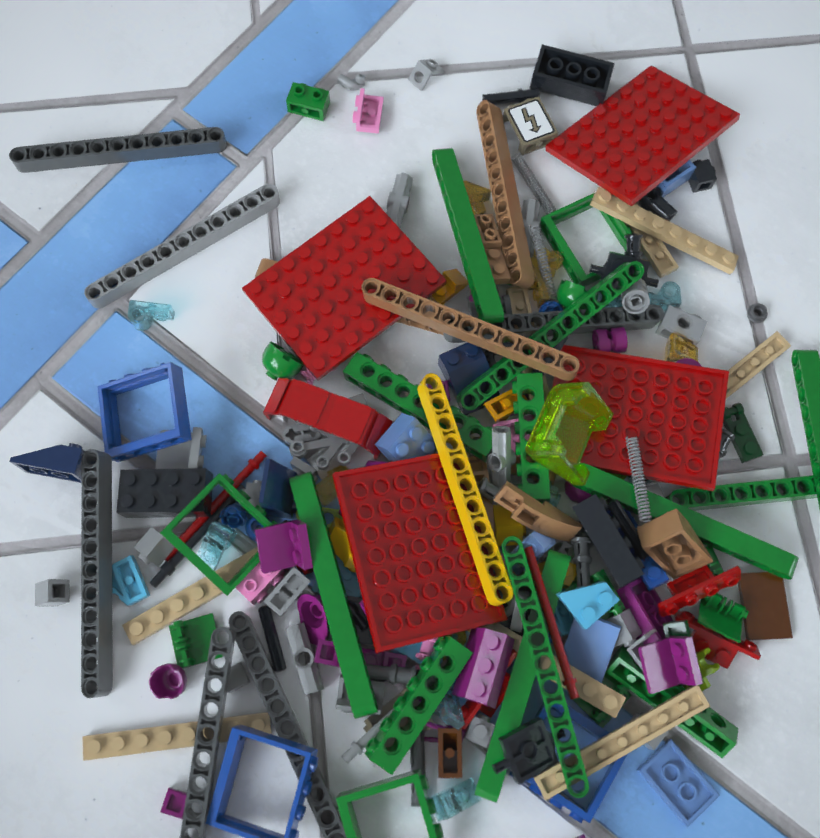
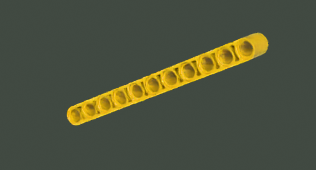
M429 373L425 375L418 385V394L486 598L491 605L501 606L512 599L513 589L442 381L438 375ZM426 384H430L433 389L428 388ZM432 403L437 404L440 409L435 408ZM439 423H443L446 429L440 427ZM446 443H450L453 449H449ZM453 463L458 464L460 470L455 469ZM460 483L466 486L467 491L461 489ZM467 504L473 506L474 512L468 510ZM474 525L480 527L481 534L475 531ZM482 546L487 548L488 555L482 552ZM489 567L495 571V577L490 575ZM497 589L502 592V594H503V599H500V598L497 596V594H496V590H497Z

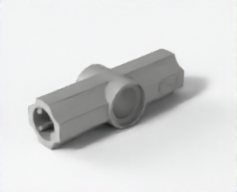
M406 173L396 175L393 190L389 193L386 214L399 228H401L404 213L408 209L409 193L413 183V178Z
M533 198L523 200L522 217L530 257L534 255L535 246H533L534 243L532 242L529 225L535 226L539 224L540 202Z
M495 426L492 428V453L488 455L487 463L492 470V484L496 487H502L506 481L511 483V465L516 462V455L511 449L510 427Z
M300 623L286 628L294 663L297 667L305 696L323 690V683L317 663L314 662L315 655L305 624ZM302 653H309L311 656V660L307 665L299 663V656Z

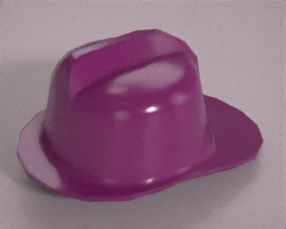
M320 593L316 595L302 594L297 602L300 623L305 624L310 643L317 645L318 639L326 640L328 637V621Z

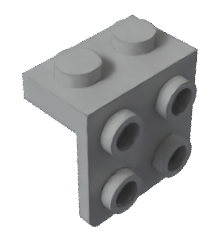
M193 427V433L191 432L192 440L157 450L155 469L203 468L204 456L201 455L202 448L206 447L207 435L203 434L202 428Z

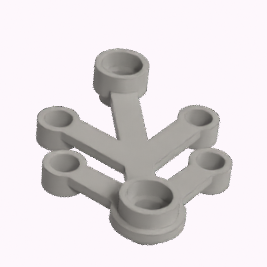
M309 426L311 431L319 432L327 438L305 443L301 440H295L290 444L289 450L292 457L296 456L302 459L306 456L307 451L329 447L323 456H319L316 460L318 469L326 470L329 468L330 461L342 444L350 443L346 451L340 452L337 456L338 463L341 466H347L350 463L351 457L360 445ZM297 445H300L302 447L300 450L294 449V447ZM343 456L348 457L346 461L340 460ZM322 460L327 462L323 466L319 464V462Z

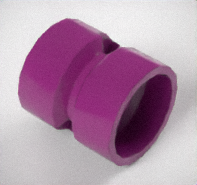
M615 327L610 328L609 331L607 329L593 330V349L611 351L613 353H626L628 341L625 328Z

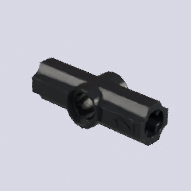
M658 187L652 189L639 200L641 208L651 211L667 221H670L678 212L661 196V191Z

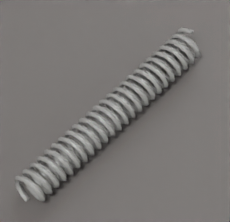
M521 153L515 154L512 161L530 190H532L533 195L540 202L544 212L549 214L556 211L552 201L548 198L549 196L542 189L538 179L534 177L535 174L531 172L532 170L528 167L529 165H527L524 158H522Z
M530 224L529 230L532 234L533 246H535V255H537V264H539L540 276L543 280L544 292H546V301H556V299H552L556 298L557 295L554 292L556 289H553L555 286H552L554 283H551L554 280H550L553 277H549L552 274H548L552 271H547L551 268L547 261L548 256L546 255L547 252H545L546 249H544L545 246H543L545 243H542L544 240H541L544 237H540L543 234H539L542 231H538L541 230V225L531 226Z
M626 436V446H628V459L630 460L631 476H633L639 521L650 522V519L641 520L651 518L652 516L649 515L651 512H645L651 509L648 508L650 505H645L649 504L647 501L649 498H645L648 495L647 491H645L647 490L646 484H644L646 481H642L645 478L644 474H642L644 473L643 464H640L642 463L641 454H638L641 452L639 451V444H637L639 442L637 440L638 437L628 439V436Z

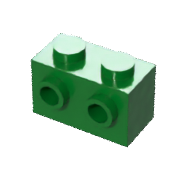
M293 82L286 99L287 111L324 121L330 105L329 91Z

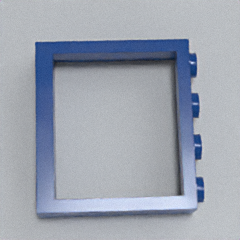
M172 362L161 363L160 366L144 368L142 372L126 374L124 378L109 380V383L97 386L104 452L111 456L112 461H125L192 440L182 367ZM169 378L175 429L122 445L116 395Z
M544 702L534 719L537 717L542 718L543 722L547 717ZM554 704L551 707L561 715L564 712L561 704ZM568 706L571 721L597 739L609 734L608 731ZM628 754L611 763L585 811L559 793L551 797L549 803L560 810L564 806L571 811L569 816L579 823H582L583 820L590 823ZM534 778L528 779L527 782L530 783L529 789L541 796L542 793Z
M242 724L232 727L205 824L244 838H298L299 830H297V827L306 811V806H304L305 797L310 794L312 788L310 778L312 772H315L319 758L316 757L318 749ZM246 737L305 756L285 835L225 814Z

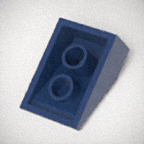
M465 343L444 352L438 358V365L445 379L448 380V385L456 401L457 395L461 390L490 368L481 347L471 343ZM487 381L481 384V392L487 391L489 387ZM499 390L474 410H466L459 405L462 413L467 416L485 408L484 403L499 396ZM470 394L464 397V404L469 405L472 402Z
M69 443V446L57 445L10 458L9 462L25 473L82 483V456L85 450L78 444Z
M268 458L265 460L259 504L267 513L266 516L292 519L293 513L297 512V507L289 478L297 476V472Z

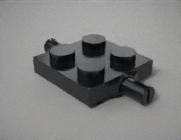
M609 251L607 261L603 267L591 264L589 269L591 273L600 274L602 280L621 264L638 261L644 267V274L641 279L645 281L646 285L657 288L659 279L647 276L650 265L649 260ZM632 266L629 267V274L631 276L634 274ZM614 279L612 282V286L614 289H616L618 286V281L616 279Z
M537 717L498 738L503 750L504 759L493 764L492 768H494L493 770L496 775L509 768L514 781L520 785L559 763L555 753L553 735L547 731L543 719ZM560 729L557 733L559 740L566 737L563 729Z

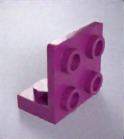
M297 519L255 529L262 573L266 574L294 566H299L304 570L313 568L306 523Z
M670 636L638 648L649 694H654L679 684L697 686L703 683L692 636Z

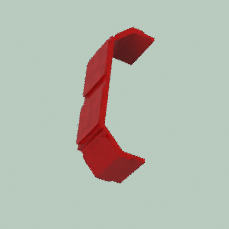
M278 378L263 411L269 420L272 415H282L356 443L372 453L376 461L380 457L381 451L375 446V443L393 424V421L367 405L330 393L296 379L288 380L287 378Z

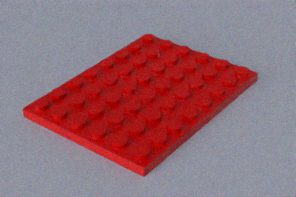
M651 65L604 100L603 104H599L546 144V152L628 205L633 206L735 124L740 118V113Z
M369 196L243 286L242 291L316 380L319 381L402 318L400 315L366 302L362 291V283L366 279L375 278L426 299L446 285L447 280L375 200ZM370 289L368 293H374L376 289ZM390 296L386 300L392 301L396 297ZM408 304V305H406L405 307H406V308H413L415 305H414V304Z
M570 345L562 347L560 351L576 357L580 365L577 376L571 381L554 377L545 421L548 459H554L557 463L571 466L585 463L604 472L631 476L630 460L628 459L629 453L627 452L628 446H626L625 437L628 436V439L638 437L637 440L639 442L637 444H639V451H641L638 454H641L642 463L640 464H643L644 473L642 474H644L645 479L714 491L729 371ZM570 365L563 366L567 371L574 370Z
M438 453L333 473L332 477L376 653L507 620L503 605L493 606L486 598ZM453 463L454 468L460 470L459 465ZM460 483L461 489L467 491L466 486ZM467 504L468 510L474 512L473 506ZM474 525L475 531L481 534L480 527ZM482 546V552L488 555L487 548ZM489 567L490 575L495 577L493 569ZM497 589L496 594L501 599L499 590Z

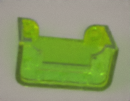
M589 382L558 384L550 390L527 442L526 453L533 460L571 484L585 486L590 472L585 465L579 463L592 431L606 429L614 413Z

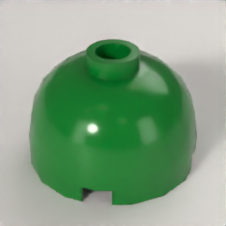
M561 280L556 293L557 301L566 309L585 294L587 290L584 286L574 282ZM582 304L579 310L586 309L585 305Z
M272 341L266 346L262 354V363L267 370L266 375L275 381L278 378L292 379L304 366L297 357L286 352L283 347Z

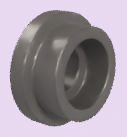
M752 304L747 309V317L754 323H761L767 318V308L763 304Z

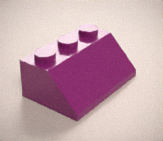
M638 578L616 590L626 608L625 610L630 609L642 631V634L637 636L636 640L654 628L656 632L643 642L644 645L666 638L663 624L665 622H672L673 619L668 615L660 616L658 603L662 602L655 589L648 591L642 579Z
M477 627L471 629L466 648L473 652V654L457 676L452 695L496 708L515 639L508 634L487 628Z

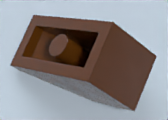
M438 728V778H462V728Z

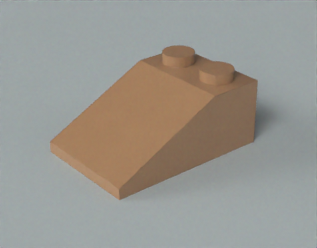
M677 509L637 527L642 549L673 579L713 562L711 555L687 519Z

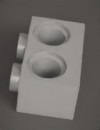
M293 567L263 602L281 617L311 581Z

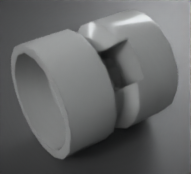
M641 278L621 293L622 305L628 313L640 314L650 304L647 285Z

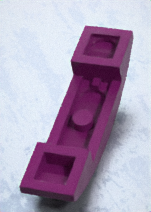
M318 639L314 658L315 663L340 668L333 641ZM362 648L366 664L391 667V664H398L399 667L406 666V655L391 652L376 653L375 650Z

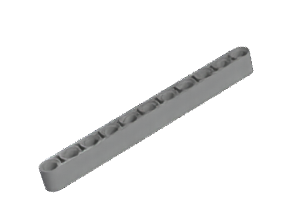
M265 184L89 284L85 288V297L95 308H103L275 209L280 203L277 187L273 184Z

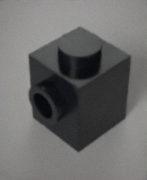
M696 160L692 162L696 166L695 171L688 180L692 192L711 189L717 177L715 168L711 165L710 160Z

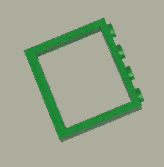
M594 193L543 216L539 224L541 225L540 228L572 282L584 287L600 280L601 275L595 273L586 275L556 227V224L593 208L590 206ZM600 211L626 251L627 239L625 234H631V229L623 221Z
M219 473L160 534L228 596L260 562L258 551L226 583L172 530L217 484L229 493L263 527L278 523L274 520L270 522L265 517L267 513L258 504L254 507L249 502L251 497L245 491L235 489L232 486L235 482L226 474L222 476Z
M419 768L339 793L336 797V802L346 838H362L352 801L410 783H414L429 838H444L440 822L436 823L434 814L437 813L433 798L429 799L426 790L429 789V782L426 779V775H422L421 769Z

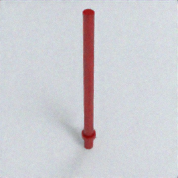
M260 451L253 459L250 458L247 461L249 464L233 479L235 483L232 486L235 489L255 469L258 470L259 464L267 457L266 454ZM225 490L212 502L211 515L230 496ZM198 517L179 538L186 543L209 517ZM174 548L165 561L168 562L178 550Z
M533 547L524 548L525 555L564 678V681H562L563 686L567 687L570 700L579 698L575 684L577 680L576 677L573 678Z

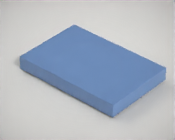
M574 618L564 646L569 664L602 683L621 626L599 618L587 630H584Z
M668 739L637 769L657 795L687 828L720 796L672 739Z

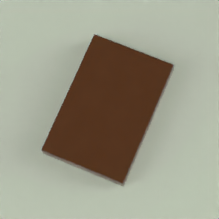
M769 572L741 573V580L738 582L741 605L745 606L746 610L749 611L746 619L743 618L746 640L793 638L783 578Z

